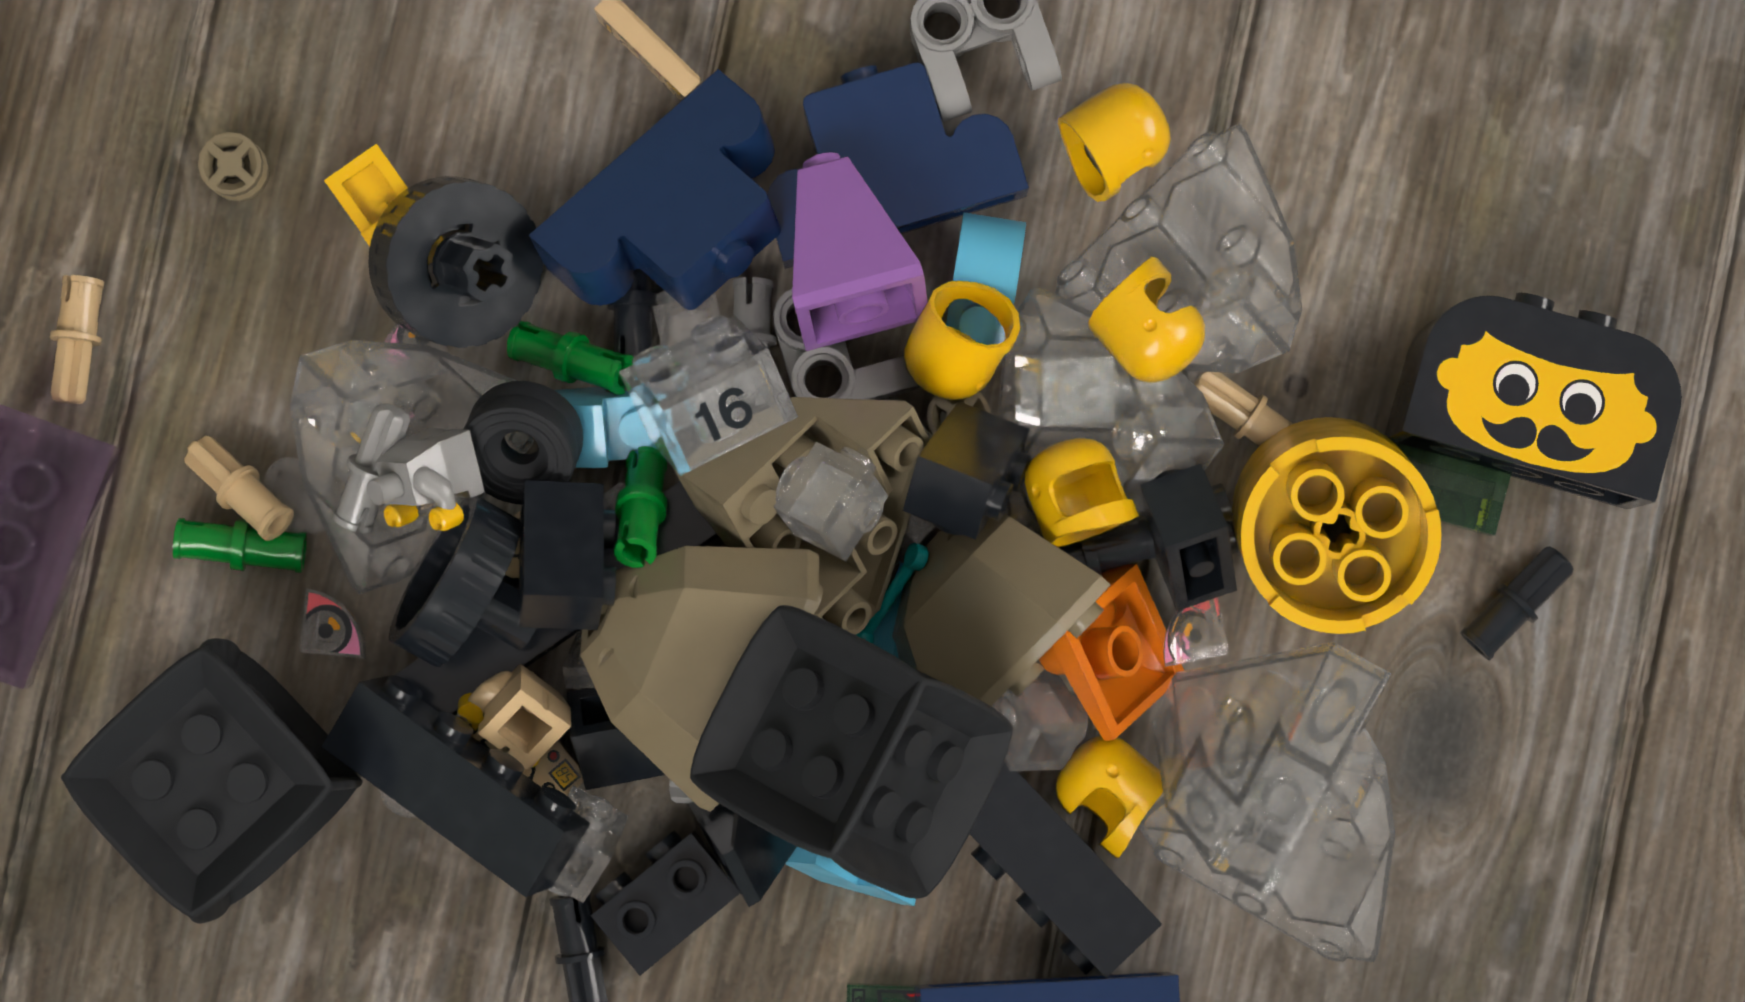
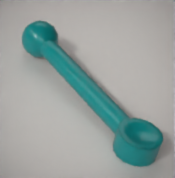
M917 543L909 545L904 555V564L886 590L880 610L856 636L872 644L874 643V631L915 570H922L927 563L929 551L926 546Z

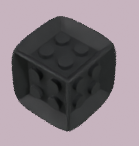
M780 605L764 620L750 640L714 707L696 748L690 771V779L702 792L713 800L775 836L811 853L831 858L841 868L864 881L904 897L919 899L928 896L941 882L968 838L1003 767L1009 750L1013 727L1009 719L1000 711L974 696L912 668L889 652L829 621L793 606Z
M220 638L206 640L199 648L182 657L159 675L83 747L70 763L65 773L61 775V780L64 782L73 800L106 840L161 897L197 924L207 923L223 916L230 905L236 903L260 886L318 833L344 806L356 788L360 787L363 783V780L358 777L353 769L322 747L328 734L292 695L259 663L240 651L237 644L231 640Z

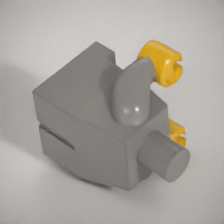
M429 428L399 440L375 461L378 478L367 483V493L374 504H390L384 509V519L388 526L402 527L414 522L419 516L417 506L435 502L436 507L429 512V523L437 531H447L463 522L464 514L461 507L455 502V497L472 498L485 492L470 430Z

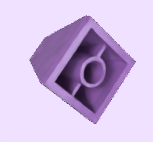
M833 152L818 154L807 159L803 163V169H799L797 172L792 299L805 351L914 323L928 302L925 278L920 261L849 157L840 158L838 153Z

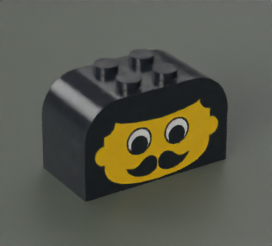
M1522 292L1516 293L1515 300L1500 296H1479L1464 300L1429 322L1416 335L1406 355L1385 435L1395 444L1623 509H1631L1656 502L1680 414L1682 395L1680 381L1672 362L1654 343L1639 335L1615 329L1617 319L1594 311L1579 310L1578 317H1572L1553 311L1554 301Z

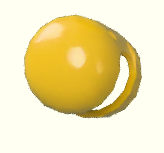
M1129 83L1114 84L1103 89L1059 117L1057 123L1069 160L1080 185L1087 195L1097 202L1106 201L1119 193L1121 184L1146 166L1153 168L1162 161L1168 151L1171 140L1169 124L1161 107L1146 90ZM1085 146L1094 158L1101 174L1098 172V170L1095 168V166L1088 158L1085 152Z
M1156 257L1149 258L1103 299L1093 311L1088 321L1089 329L1128 374L1140 381L1151 383L1170 379L1185 369L1199 354L1205 341V324L1202 315L1196 307L1187 306L1172 313H1165L1157 308L1158 300L1171 283V273Z
M951 281L939 286L931 293L927 304L911 330L904 349V358L910 375L925 391L939 398L949 400L970 398L985 388L1004 355L1012 349L1020 331L1019 313L1011 300L993 287L968 281ZM968 299L983 306L997 318L1004 328L1006 340L1000 344L986 345L977 343L969 335L947 326L942 321L943 314L954 300Z
M1075 438L1055 443L1039 452L1027 466L1025 471V487L1043 538L1056 547L1067 546L1092 538L1139 516L1133 499H1128L1123 490L1115 461L1110 451L1102 443L1094 439Z
M1099 735L1080 745L1068 758L1057 777L1055 789L1061 807L1069 815L1078 806H1083L1091 810L1104 822L1107 827V833L1099 845L1114 858H1119L1128 847L1142 819L1168 787L1171 779L1123 739L1117 737L1115 740L1104 741L1102 736Z

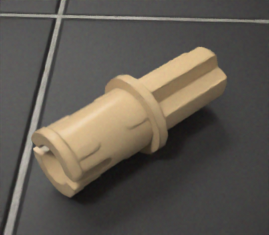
M64 275L62 277L61 305L57 329L50 332V339L57 342L51 396L53 400L60 403L83 404L87 394L92 348L100 346L102 343V338L97 336L104 281L88 276Z
M1208 367L1195 380L1189 393L1191 399L1235 429L1233 433L1235 438L1241 439L1245 436L1258 446L1280 430L1293 424L1266 405L1268 401L1266 396L1262 394L1258 398L1254 397L1215 368Z
M204 436L198 441H193L187 447L188 453L184 458L185 464L217 494L216 501L222 508L235 510L258 531L259 536L265 541L277 538L288 528L294 517L293 510L283 504L259 481L260 474L256 468L250 465L243 466L213 437Z

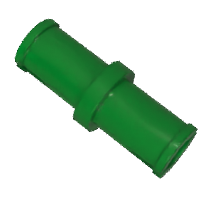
M524 320L518 323V327L512 328L508 336L507 354L510 359L550 370L559 381L574 383L580 380L610 390L614 394L623 395L625 393L624 388L629 389L634 380L636 361L632 355L621 354L590 344L589 339L583 334L568 332L563 335L535 326Z
M648 446L638 447V461L637 453L634 450L629 452L626 458L625 485L619 491L615 503V514L620 522L617 541L614 546V555L620 563L632 568L644 567V556L649 564L654 562L657 555L658 525L664 521L667 513V499L663 493V485L668 459L659 449Z
M178 518V522H176L173 537L174 559L187 558L230 563V569L236 571H244L246 565L292 570L296 573H302L305 565L307 532L295 533L284 531L277 538L265 541L259 536L258 531L251 528V525L245 520H236L234 525L190 521L185 518Z

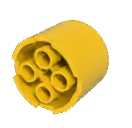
M1335 417L1313 418L1292 424L1271 436L1257 448L1245 464L1235 487L1232 504L1234 520L1232 522L1235 538L1247 572L1269 605L1279 614L1302 627L1334 634L1366 631L1365 628L1389 619L1409 603L1412 605L1428 585L1439 558L1442 536L1439 510L1436 507L1434 497L1422 475L1403 451L1386 435L1366 424ZM1338 514H1344L1346 522L1353 530L1351 534L1340 533L1336 543L1330 542L1328 535L1321 527L1323 523L1334 524Z

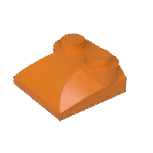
M1137 563L1103 572L1102 577L1110 586L1095 602L1104 611L1078 638H1075L1067 631L1039 659L1044 669L1051 674L1066 675L1071 687L1104 741L1115 740L1186 674L1180 661L1167 663L1168 633Z

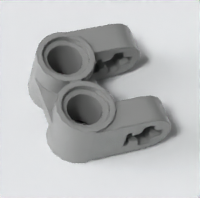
M918 0L910 18L911 42L919 63L926 68L942 122L972 112L970 98L956 59L962 56L964 52L993 42L1011 41L1031 91L1062 81L1059 62L1037 0H1016L1019 10L1015 15L1005 19H999L989 14L984 7L985 0ZM940 12L950 14L956 19L960 29L955 36L949 39H935L924 28V22L929 16Z
M792 289L786 291L777 301L773 313L774 327L795 397L819 398L813 396L805 386L807 374L819 365H828L835 368L842 377L840 389L829 398L884 400L921 387L910 375L904 356L854 370L845 341L805 351L802 336L792 332L787 322L790 313L795 308L792 299Z

